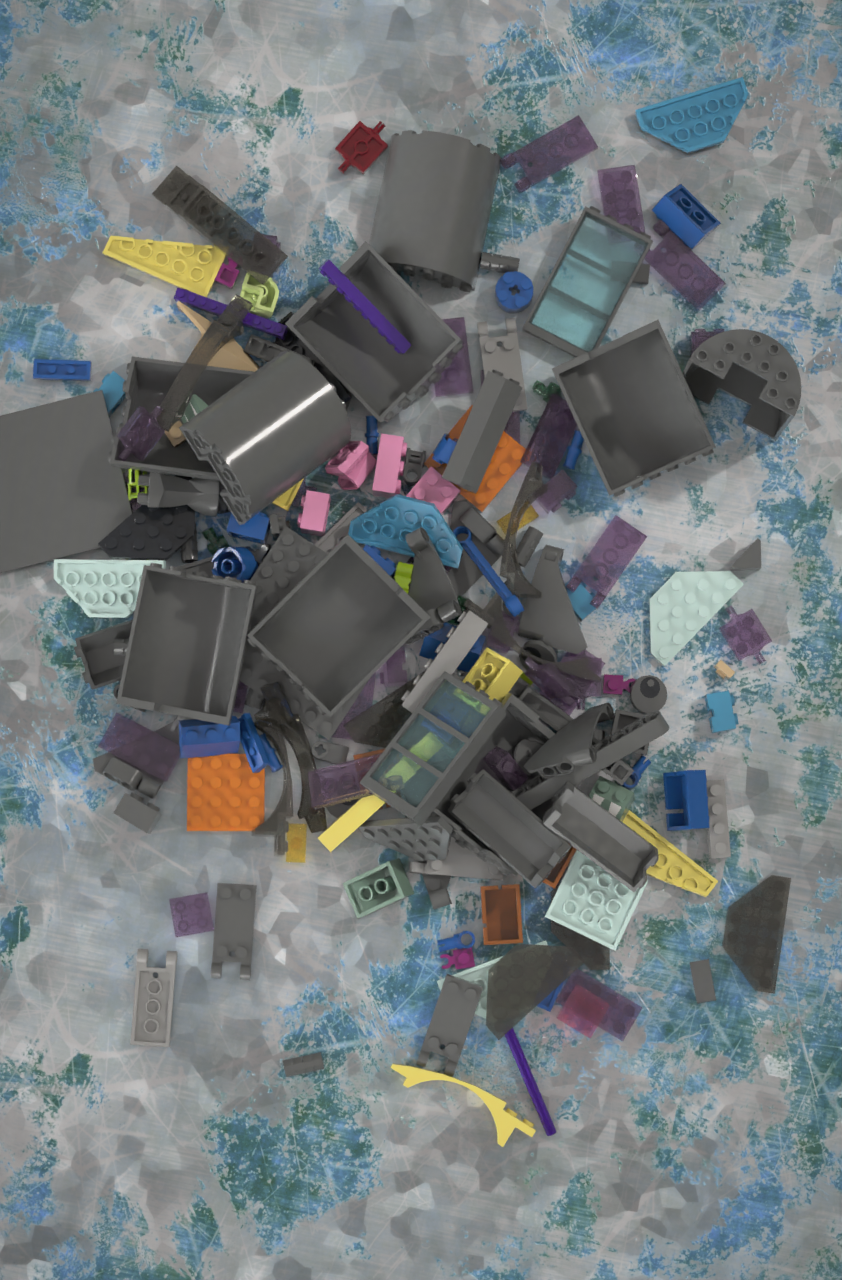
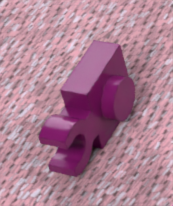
M230 253L228 265L222 263L215 278V282L230 289L233 288L240 274V271L236 268L240 267L243 263L242 257L239 258L238 262L232 261L234 253Z
M604 674L603 694L622 695L623 690L630 693L629 683H633L636 679L631 678L623 681L624 675Z
M472 947L453 950L454 956H449L448 954L440 955V958H447L449 960L447 965L442 966L443 969L451 967L452 964H455L456 970L475 967Z

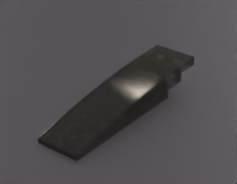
M178 166L171 171L152 193L156 199L262 285L266 283L288 257L205 186L198 183L190 175H187Z

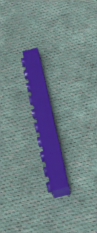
M326 260L319 267L320 273L329 279V283L337 287L336 290L340 294L343 293L345 295L344 298L353 304L355 310H359L362 313L361 316L364 319L370 321L369 324L378 330L379 335L386 338V342L389 345L392 344L395 347L394 350L398 354H404L410 348L411 344L330 260Z
M179 287L174 295L176 302L180 301L185 305L283 340L288 332L286 325Z

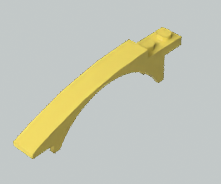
M430 732L409 751L425 762H428L444 745ZM404 756L378 783L396 793L422 767ZM367 792L350 809L331 823L318 839L331 852L385 802L371 792Z
M392 1063L390 1067L406 1077L403 1085L407 1088L424 1081L445 1080L463 1085L476 1093L491 1111L497 1129V1143L502 1147L515 1127L531 1137L536 1132L532 1122L525 1118L523 1121L516 1117L517 1113L509 1108L507 1110L503 1109L507 1104L506 1101L474 1084L441 1072L411 1065Z

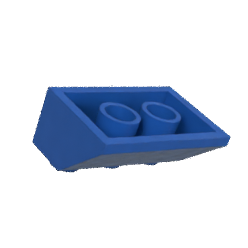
M682 184L666 193L652 209L657 218L662 220L691 249L698 246L721 224Z
M444 623L443 628L426 636L419 656L434 660L437 655L435 650L440 643H446L449 639L446 635L452 627L456 629L457 626ZM479 636L457 667L458 670L464 672L471 670L479 659L486 636Z
M232 716L230 726L198 719L179 720L180 758L238 754L240 722L237 717Z

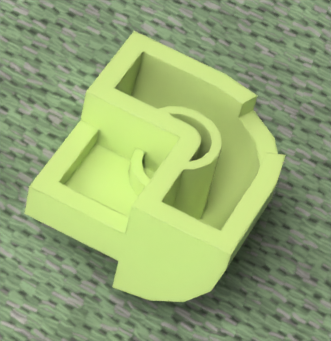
M247 270L236 308L266 319L271 318L279 297L277 285L271 277Z

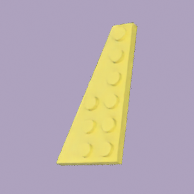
M110 236L103 254L176 287L208 298L222 263H224L230 247Z
M630 810L628 811L623 823L658 849L659 859L653 867L650 866L646 870V875L707 897L718 883V880Z

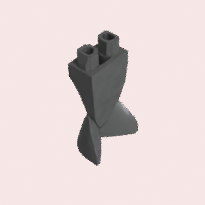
M154 472L139 475L138 485L149 486L148 493H138V504L147 505L150 508L188 505L203 515L217 516L218 480L194 477L188 481L179 477Z

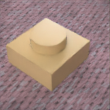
M177 421L164 431L175 448L186 441L179 428L183 425L181 421Z
M722 660L714 666L717 669L715 671L716 674L722 679L725 677L730 679L735 673Z

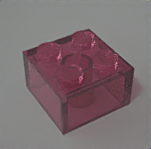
M575 984L556 1018L591 1039L610 1004Z

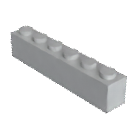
M470 610L467 613L463 611L457 620L460 622L456 629L454 627L450 629L446 635L449 639L445 644L440 643L435 650L437 655L434 660H428L423 667L426 669L422 676L418 674L412 683L415 685L411 692L407 690L401 698L404 701L402 703L404 708L413 713L444 671L451 675L454 673L487 627L488 623Z

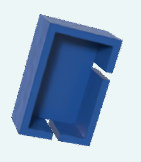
M706 770L663 773L666 810L683 809V813L666 814L667 831L710 828Z

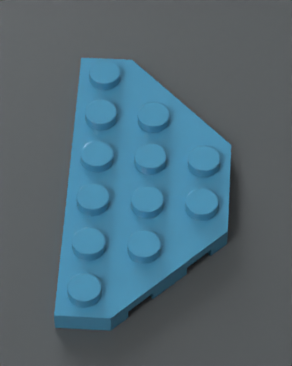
M743 77L637 109L635 114L641 130L686 153H691L724 143L749 94Z
M396 494L352 519L350 522L348 535L358 543L374 545L377 548L414 557L415 553L411 551L412 549L407 544L405 536L422 527L431 539L443 565L458 568L463 552V547L434 503Z

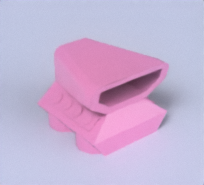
M350 441L327 463L325 469L327 474L339 476L338 484L341 489L357 490L373 470L377 460L371 455L369 446L364 442Z

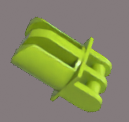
M128 469V499L132 500V498H137L138 493H148L149 486L138 485L139 475H141L140 470H135V482H133V469ZM132 488H136L137 493H132ZM140 488H145V492H140Z

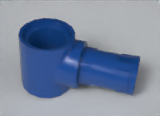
M641 755L640 759L632 767L633 773L629 776L633 784L627 785L624 782L623 785H619L632 790L638 784L642 777L641 774L651 764V761L648 759L643 764L646 757Z
M463 931L454 934V937L437 940L438 945L445 944V946L439 947V951L442 952L457 948V950L470 948L475 943V936L470 931ZM470 934L472 942L469 945H464L461 942L462 935Z

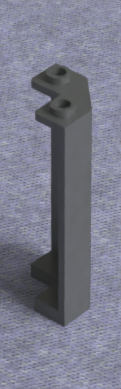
M494 369L486 374L441 477L474 494L479 489L523 388L519 386L520 383L510 378L508 380L502 377L503 373Z
M133 620L75 638L77 646L74 647L77 658L81 657L85 672L82 675L85 683H89L92 690L121 680L126 656L114 655V639H129Z
M484 769L478 774L474 773L467 781L469 785L466 790L460 795L456 794L450 800L451 806L448 812L536 889L549 876L556 864L561 862L572 846L546 827L540 818Z
M567 781L553 797V806L544 813L543 824L631 891L635 892L638 888L641 889L647 882L646 870L650 866L653 867L659 859L658 849Z

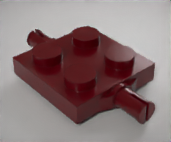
M359 121L335 148V151L345 160L338 168L341 173L344 174L352 166L363 175L388 148V144L379 136V133L386 127L385 124L379 121L372 129Z

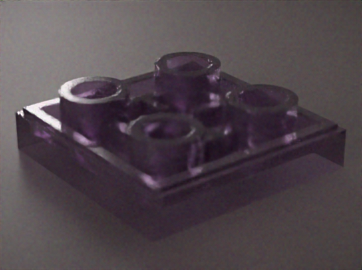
M208 892L169 899L175 937L214 931Z

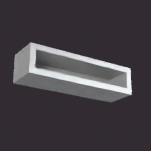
M724 779L707 781L710 827L707 828L709 859L731 857Z

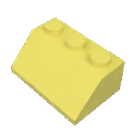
M486 647L462 682H470L476 687V691L482 690L490 696L489 699L493 700L495 698L501 702L523 671L507 658ZM459 688L453 694L483 716H486L491 708Z

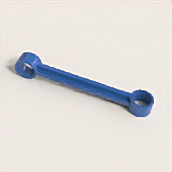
M465 526L455 528L453 530L455 537L461 533L468 534V538L464 541H459V543L504 601L511 615L515 617L522 613L524 608L521 602L510 592L472 542L470 530Z

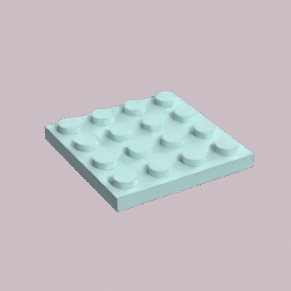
M576 850L545 917L610 949L616 950L647 882L641 889L638 888L633 892L580 851Z

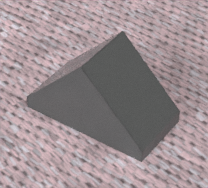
M757 539L736 560L730 569L732 571L760 570L762 568L761 541Z

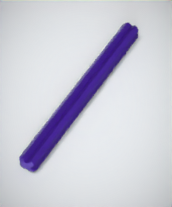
M512 1026L505 1027L503 1029L504 1035L546 1135H554L556 1133L555 1126Z

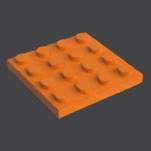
M473 405L470 406L448 433L450 435L449 438L452 440L454 438L459 439ZM503 431L477 493L474 494L458 487L454 483L452 484L460 490V494L483 512L531 453ZM432 453L424 462V465L428 468H434L443 475L447 464L436 462L432 459L434 456Z
M223 754L188 758L187 831H265V768L259 773H253L246 754Z

